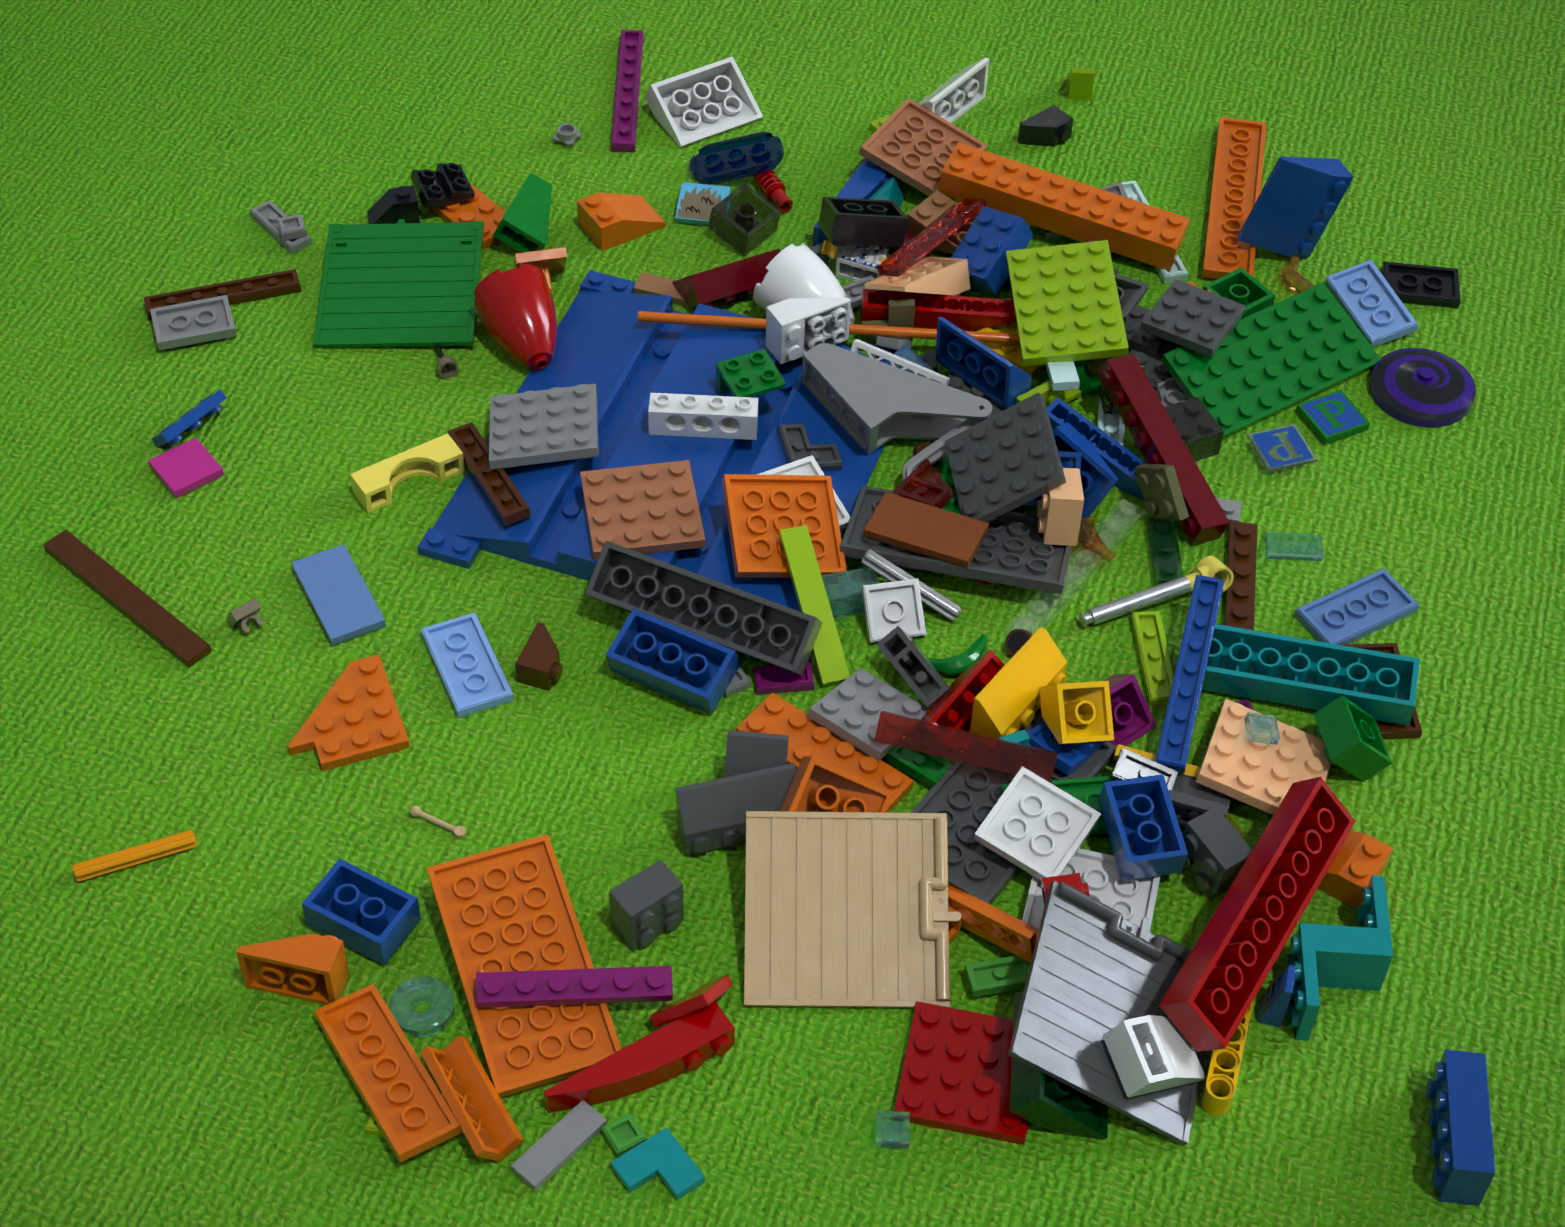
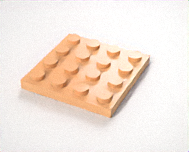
M1225 699L1195 782L1274 815L1293 783L1321 777L1326 781L1331 763L1325 756L1324 750L1326 747L1321 738L1263 715L1239 703Z

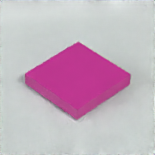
M197 438L148 460L149 467L175 498L224 476L223 468Z

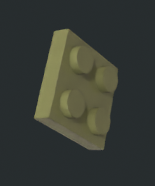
M1142 464L1135 467L1136 481L1142 491L1145 501L1144 508L1150 519L1181 521L1189 517L1174 465Z

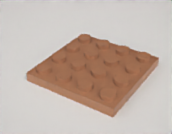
M907 98L860 147L858 154L927 196H930L939 189L941 172L958 142L984 151L987 150L988 145L910 98Z
M689 460L580 472L594 560L599 559L605 541L642 554L706 547Z

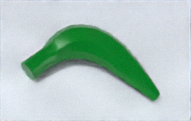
M982 634L966 651L957 656L945 659L927 658L938 672L952 677L959 676L983 656L987 644V636Z

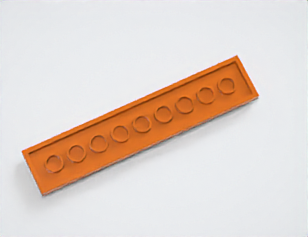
M1220 117L1202 277L1219 279L1240 267L1253 277L1256 246L1241 242L1237 237L1261 193L1267 127L1265 122Z

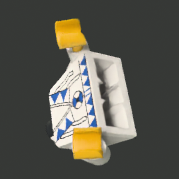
M824 240L821 253L827 254L830 258L836 260L835 277L855 282L868 276L876 279L897 270L896 260L889 254V249L876 245L862 248L856 244L838 247L829 240Z

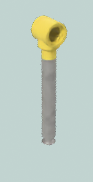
M1207 556L1199 561L1193 573L1090 608L1085 614L1080 612L1079 621L1084 628H1087V624L1096 625L1193 591L1196 575L1225 580L1222 591L1224 592L1231 586L1234 575L1219 559L1214 556Z

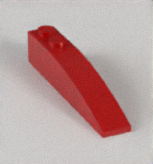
M863 289L860 309V325L862 321L887 320L888 300L914 299L915 301L914 328L937 329L938 318L941 316L963 331L1016 322L1013 300Z
M713 1001L707 1007L674 1020L543 1091L545 1109L548 1113L571 1110L581 1101H585L591 1106L616 1100L654 1087L688 1070H696L704 1061L715 1055L725 1054L735 1045V1027L716 1001Z

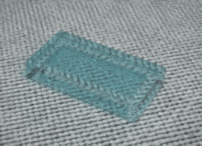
M1266 532L1265 534L1267 559L1322 561L1324 553L1320 534Z

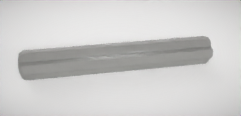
M868 550L861 560L863 565L890 582L916 579L872 550ZM919 581L922 602L949 620L955 621L962 610L961 607Z

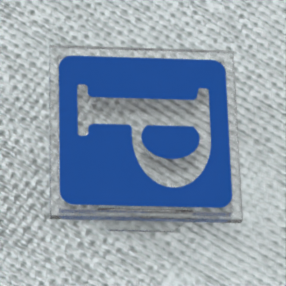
M1296 423L1247 433V437L1254 447L1255 459L1261 469L1266 467L1268 472L1318 462L1316 455Z

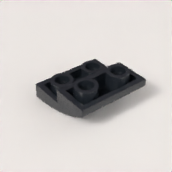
M438 163L436 171L428 169L412 170L410 178L424 207L450 206L465 202L475 196L460 164Z

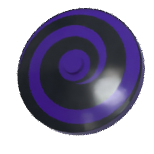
M1421 348L1400 349L1386 354L1373 367L1369 381L1372 398L1385 413L1403 423L1418 427H1444L1460 421L1471 410L1476 395V387L1472 376L1459 362L1445 354Z

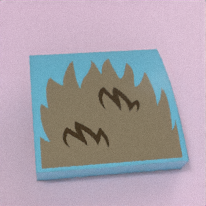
M683 182L677 204L676 223L724 227L731 187Z

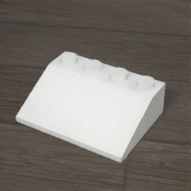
M733 56L651 84L645 96L656 120L680 148L763 118Z

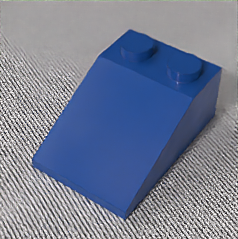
M1067 422L1057 426L1053 430L1058 451L1082 453L1080 472L1084 495L1082 519L1086 521L1119 479L1091 443Z

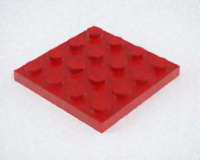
M916 1001L893 1120L1025 1145L1028 1121L1010 1111L1012 1057L1008 1055L1013 1036V1019Z

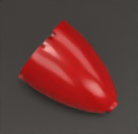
M518 264V267L502 273L498 269L490 273L477 285L473 292L475 295L474 307L480 320L495 342L513 359L530 369L542 370L546 368L551 362L555 350L557 319L552 293L545 274L540 268L530 264Z

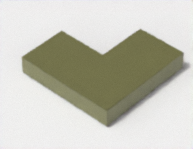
M914 299L888 300L887 320L862 321L861 325L914 328L915 301ZM861 335L860 340L874 346L877 336Z

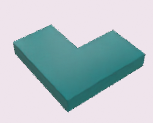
M667 1128L611 1162V1169L629 1193L654 1177L659 1176L676 1200H679L705 1183V1176Z

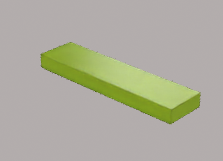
M1160 611L1132 612L1131 623L1149 706H1168L1174 674Z

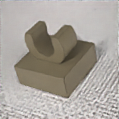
M256 598L230 611L226 618L232 628L239 625L241 633L245 636L250 632L246 622H254L258 629L263 625L262 618L257 615L261 606Z

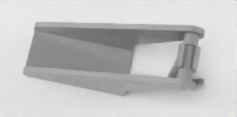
M829 343L816 345L803 354L801 382L867 455L894 438L935 441L904 464L902 479L907 487L917 492H927L938 486V478H933L925 483H919L915 477L947 454L945 441L990 418L992 413V404L987 399Z

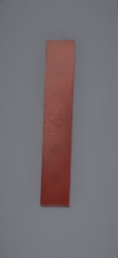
M964 198L879 264L877 266L879 275L899 277L979 214L983 206L986 207L985 199Z
M886 711L880 712L874 739L877 742L1014 775L1023 766L1049 783L1052 782L1058 756L1057 752Z

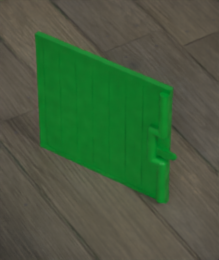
M399 219L397 224H329L313 341L314 349L435 345L474 346L477 311L474 307L475 295L473 292L480 279L484 222L405 223L404 219Z

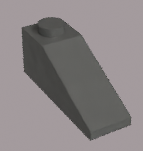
M899 626L894 628L876 644L928 709L951 690L919 646Z

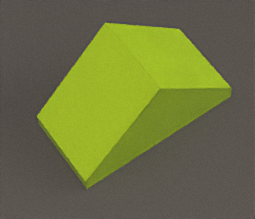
M1072 68L1067 74L1068 99L1091 100L1095 69Z

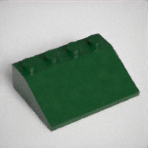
M1024 990L1014 994L1013 1032ZM1012 1057L1010 1111L1035 1125L1101 1140L1107 1138L1108 1106Z

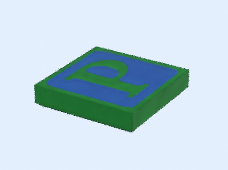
M1342 390L1297 404L1296 412L1324 445L1369 430L1370 422Z

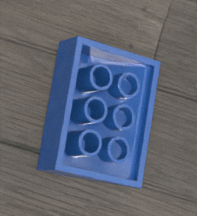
M1280 156L1237 237L1238 240L1289 257H1310L1354 177L1339 159Z

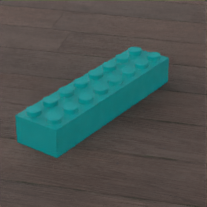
M1215 624L1202 690L1315 710L1322 709L1343 695L1374 716L1375 720L1409 726L1415 708L1420 658Z

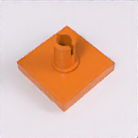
M566 247L515 253L513 267L515 269L518 267V264H530L540 268L545 274L550 290L553 291L549 272L565 270L567 261Z

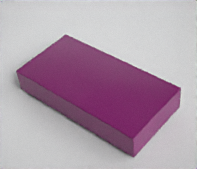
M807 663L802 677L775 666L753 667L757 695L771 694L772 692L776 694L814 690L815 684L811 663Z

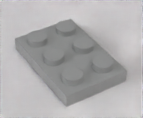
M227 295L150 309L159 350L237 336Z

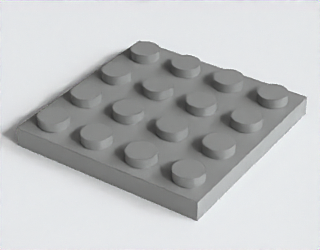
M580 384L564 388L554 387L548 390H530L524 393L500 394L490 397L489 465L491 470L599 456L596 384Z

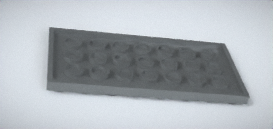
M862 485L840 546V552L844 553V556L852 559H862L868 550H872L894 565L904 566L908 569H921L932 571L936 574L944 573L965 579L983 580L993 584L1000 583L1017 588L1040 590L1045 593L1062 594L1073 546L1044 544L1042 533H1038L1039 517H1036V515L1009 511L987 522L989 523V530L970 566L965 568L864 537V528L885 492L936 507L937 498Z
M1041 708L1035 712L1031 723L1027 727L1023 726L1019 731L1025 729L1028 732L1042 723ZM975 739L910 812L947 813L948 885L991 905L1020 871V867L975 841L973 838L977 829L1001 797L1000 789L1002 784H1010L1022 766L1046 781L1098 777L1114 758L1117 746L1105 741L1085 763L1067 776L1032 750L1030 764L1026 765L1021 758L1017 760L1015 769H1010L1006 764L1000 765L995 757L996 751Z

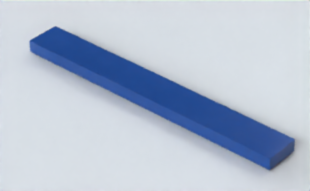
M1196 575L1155 761L1179 773H1184L1225 581L1202 575Z

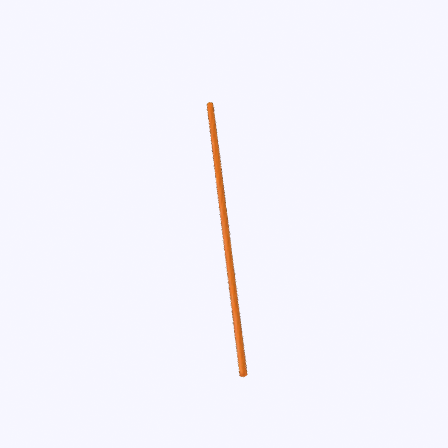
M638 311V322L766 329V319ZM849 325V334L937 340V329ZM965 331L980 342L1020 345L1018 334Z

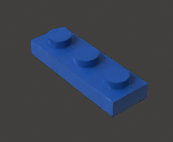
M221 389L210 394L152 438L153 442L157 447L166 443L169 447L183 438L180 433L186 429L190 432L202 424L201 417L205 414L210 417L222 408L219 404L226 399V396Z

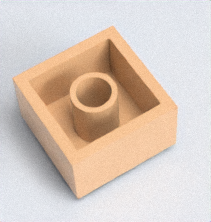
M1063 468L1066 483L1043 494L1041 501L1037 500L1036 517H1039L1038 533H1042L1044 544L1077 546L1084 505L1080 469Z

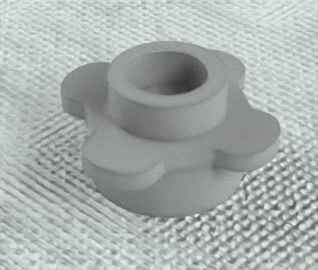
M561 124L557 128V134L553 135V140L556 142L560 141L563 145L571 146L574 145V141L577 138L581 137V132L576 130L573 124Z

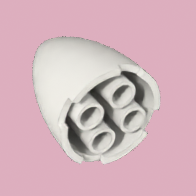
M804 243L797 247L791 244L778 253L767 265L766 269L769 271L762 283L755 285L753 292L754 302L765 311L767 306L789 298H847L845 291L829 267ZM851 307L850 324H854L855 318Z

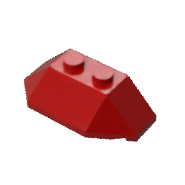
M992 650L988 651L959 675L949 686L951 690L925 713L924 726L943 747L965 751L975 740V738L969 736L974 698L1005 666Z

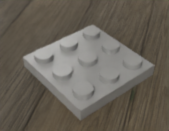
M860 668L810 707L808 717L880 761L904 735H911L924 724L925 713L929 709Z

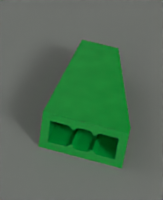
M530 173L500 221L493 236L520 253L543 250L548 239L552 185L535 174Z

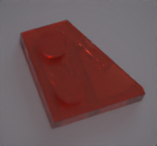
M925 459L893 490L894 495L940 509L954 497L950 486L943 481L939 472L932 468L931 462L928 459Z

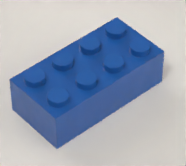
M634 608L606 653L610 671L710 714H713L739 668L736 651Z
M1445 1049L1440 1062H1435L1433 1079H1428L1426 1087L1427 1099H1432V1108H1430L1428 1115L1429 1128H1434V1137H1432L1430 1143V1155L1432 1158H1436V1167H1434L1432 1173V1186L1438 1189V1202L1480 1206L1495 1175L1486 1054Z

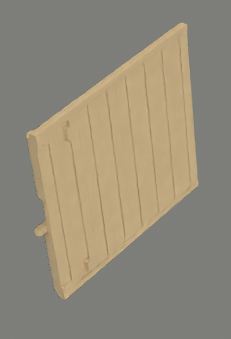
M746 811L745 1007L915 1008L916 1001L950 1007L948 922L960 921L961 914L948 911L947 813Z

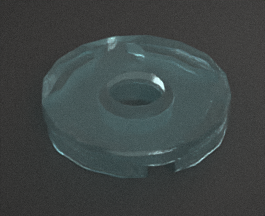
M428 976L414 977L403 982L393 992L389 1002L390 1011L402 1031L418 1038L432 1036L442 1031L448 1025V1021L455 1012L453 994L448 985L437 978ZM421 1002L431 1005L424 1012L414 1010L415 1005Z

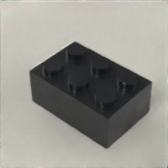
M823 197L818 225L829 241L835 246L845 247L847 244H856L858 247L869 248L871 245H876L885 249H894L895 246L903 247L908 217L895 201Z

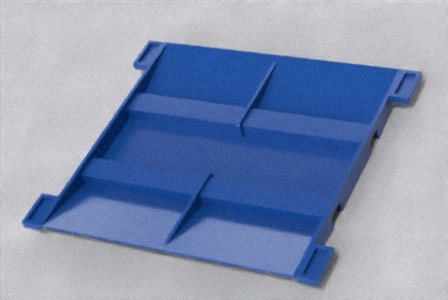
M589 270L580 285L578 295L557 327L556 345L551 362L542 370L531 369L517 393H524L530 390H548L554 387H572L580 384H596L599 456L503 468L529 506L531 517L506 526L468 470L433 528L428 529L418 545V554L470 569L480 550L590 581L598 559L594 560L580 472L689 460L706 547L644 555L800 611L791 578L735 577L722 487L723 475H757L787 464L776 432L778 425L804 424L811 445L836 443L843 463L841 471H823L825 476H831L833 489L851 517L862 485L867 486L886 443L867 455L801 382L803 357L780 364L766 347V329L638 322V311L686 313L673 310L672 296L634 293L636 282ZM698 304L693 313L695 315L753 318L703 304ZM835 344V346L851 351V348L843 344ZM874 345L920 365V361H924L922 356ZM765 349L786 382L785 388L751 397L758 398L757 440L649 435L648 409L650 393L734 397L730 390L720 393L716 387L717 362ZM886 359L880 360V362H883V363H886V364L892 366V364H891V362H890L889 360H886ZM908 368L905 369V371L914 373V371H912V370H910V369H908ZM846 528L840 530L841 539L846 531Z

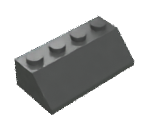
M792 763L675 788L677 829L686 856L746 843V811H780L796 774L795 764Z

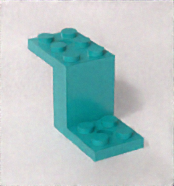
M1372 875L1368 887H1364L1362 890V904L1357 905L1355 913L1356 924H1361V927L1300 923L1297 934L1291 936V953H1286L1285 968L1288 965H1293L1297 969L1291 996L1293 1007H1290L1289 1026L1294 1027L1295 1040H1309L1320 1008L1319 987L1381 990L1393 958L1384 876Z

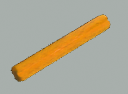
M188 830L72 865V870L76 881L80 882L195 848L197 842L194 832Z

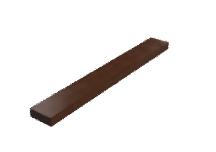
M64 530L43 544L48 554L187 667H191L212 652L210 645L69 531Z

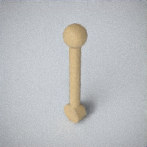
M417 805L410 808L412 817L419 816L453 832L457 839H463L466 836L464 826L455 827L423 812Z

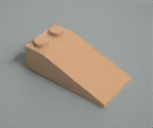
M927 256L864 283L865 289L961 296L962 292L970 289L967 259Z

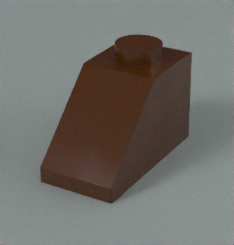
M538 622L515 663L516 677L519 683L550 691L554 681H559L563 665L560 664L559 651L544 623Z

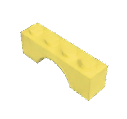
M447 433L351 473L353 493L367 513L391 504L394 489L408 478L426 476L443 482L464 473L463 452Z

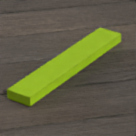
M803 525L779 530L780 541L800 612L814 616L822 622L812 649L821 686L827 687L841 684L850 677V673L808 527Z

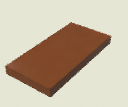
M885 492L864 528V537L968 568L989 530V523Z

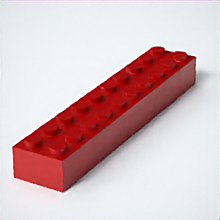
M1321 777L1295 782L1291 785L1159 1004V1007L1197 1052L1225 1049L1356 822Z

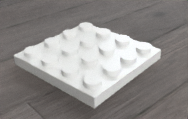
M1079 848L1062 875L1080 873L1082 883L1087 882L1090 897L1120 912L1123 915V919L1140 927L1141 920L1144 917H1148L1152 923L1160 876L1121 881L1113 855ZM1032 876L1022 921L1039 929L1044 911L1041 891L1042 881Z

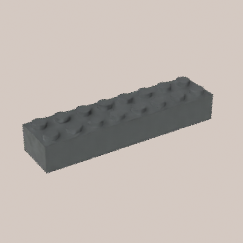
M605 541L585 592L586 595L597 601L630 613L633 608L730 648L737 653L801 677L822 626V622L814 616L609 541Z

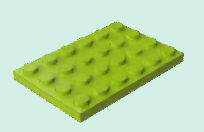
M1108 240L1006 251L1023 367L1043 365L1048 362H1071L1129 355Z

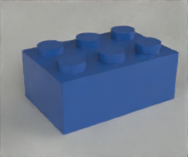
M983 206L951 258L967 259L970 288L996 296L1009 276L1006 251L1026 249L1034 235L1024 218Z
M1164 775L1104 782L1098 802L1121 881L1181 873L1188 852Z
M340 858L302 903L307 926L324 935H332L343 940L344 945L383 965L388 962L421 920L417 897Z

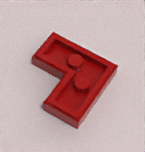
M727 974L703 984L690 995L662 1006L650 1018L654 1026L659 1027L707 1007L731 987L732 982Z

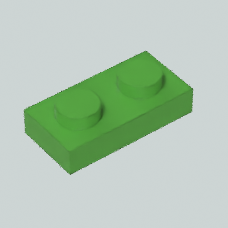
M1014 955L965 964L964 972L972 998L1024 989L1030 963Z

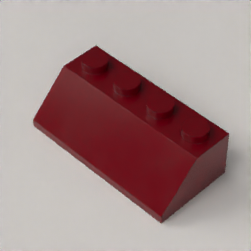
M780 249L693 274L672 283L690 308L698 306V304L712 307L715 306L713 301L721 299L722 303L737 299V293L743 292L744 296L753 294L755 285L762 283L769 271L766 269L767 265L780 253Z

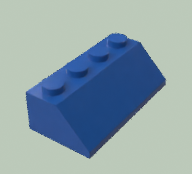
M942 316L938 318L936 355L939 364L1005 409L1016 404V397L1031 390L1032 376Z

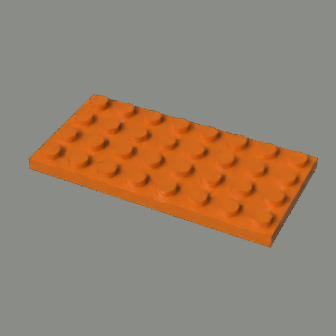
M548 834L426 867L491 1081L500 1098L571 1077L622 1049L606 1003L477 1008L476 973L594 969Z

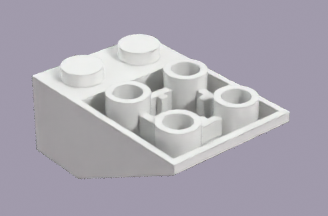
M789 298L767 306L766 347L780 364H784L803 357L804 353L821 343L835 345L848 340L851 300L849 298Z
M1147 1015L1123 1020L1103 1035L1128 1098L1206 1079L1193 1046L1167 1016Z

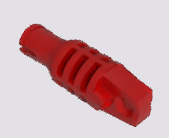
M763 161L755 162L753 178L768 200L773 201L777 205L780 212H789L793 207V202L785 193L786 187L776 173Z

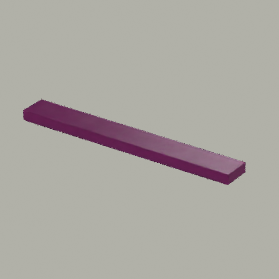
M621 30L611 152H635L644 31Z

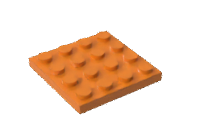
M723 475L722 487L736 578H791L780 541L779 530L803 525L808 527L822 578L845 577L847 569L844 553L840 552L842 539L831 476Z

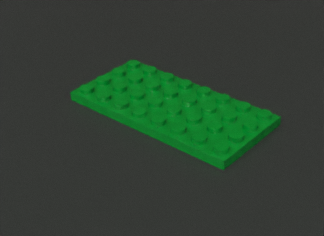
M1324 282L1239 320L1212 358L1181 346L1164 354L1161 362L1220 442L1373 369L1381 358Z

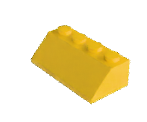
M1040 627L974 698L969 736L995 751L999 737L1018 732L1023 726L1027 727L1031 723L1035 712L1041 708L1039 687L1066 683L1067 661L1045 628Z

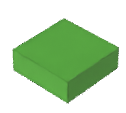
M631 1112L601 1127L603 1136L617 1158L647 1140Z

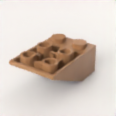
M936 190L907 214L908 223L906 231L920 237L927 249L954 254L977 216Z

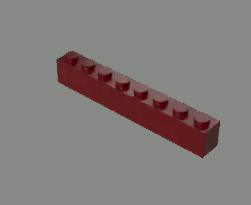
M1133 354L1107 359L1099 374L1100 382L1106 388L1112 404L1117 408L1125 427L1128 428L1135 445L1142 453L1146 464L1174 465L1189 515L1188 518L1179 521L1183 532L1188 536L1192 545L1220 539L1230 522L1136 356Z

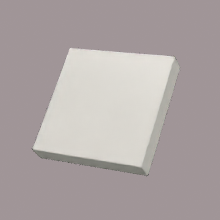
M919 579L861 586L869 643L881 641L897 626L908 633L910 637L926 635Z

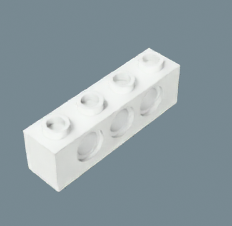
M650 393L648 409L649 435L757 440L758 398Z

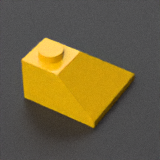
M1109 681L1062 683L1039 687L1042 717L1059 744L1114 740Z

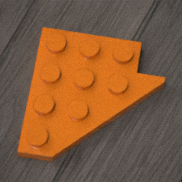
M379 654L349 663L288 744L290 755L316 749L321 769L325 771L410 748L409 740Z

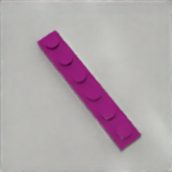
M672 966L476 973L477 1008L673 1001Z

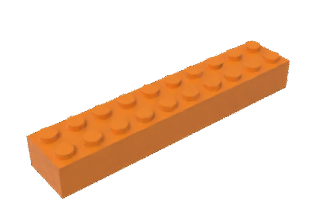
M959 142L941 172L938 189L947 197L980 208L984 206L1022 217L1027 224L1081 242H1087V240L1092 242L1108 240L1111 252L1171 271L1181 249L1190 218Z

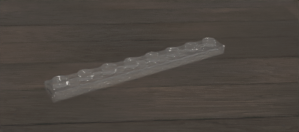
M1122 498L1070 556L1062 594L1045 593L1039 590L1004 629L1003 637L1006 638L1015 629H1026L1032 634L1040 627L1046 629L1144 519L1146 510Z

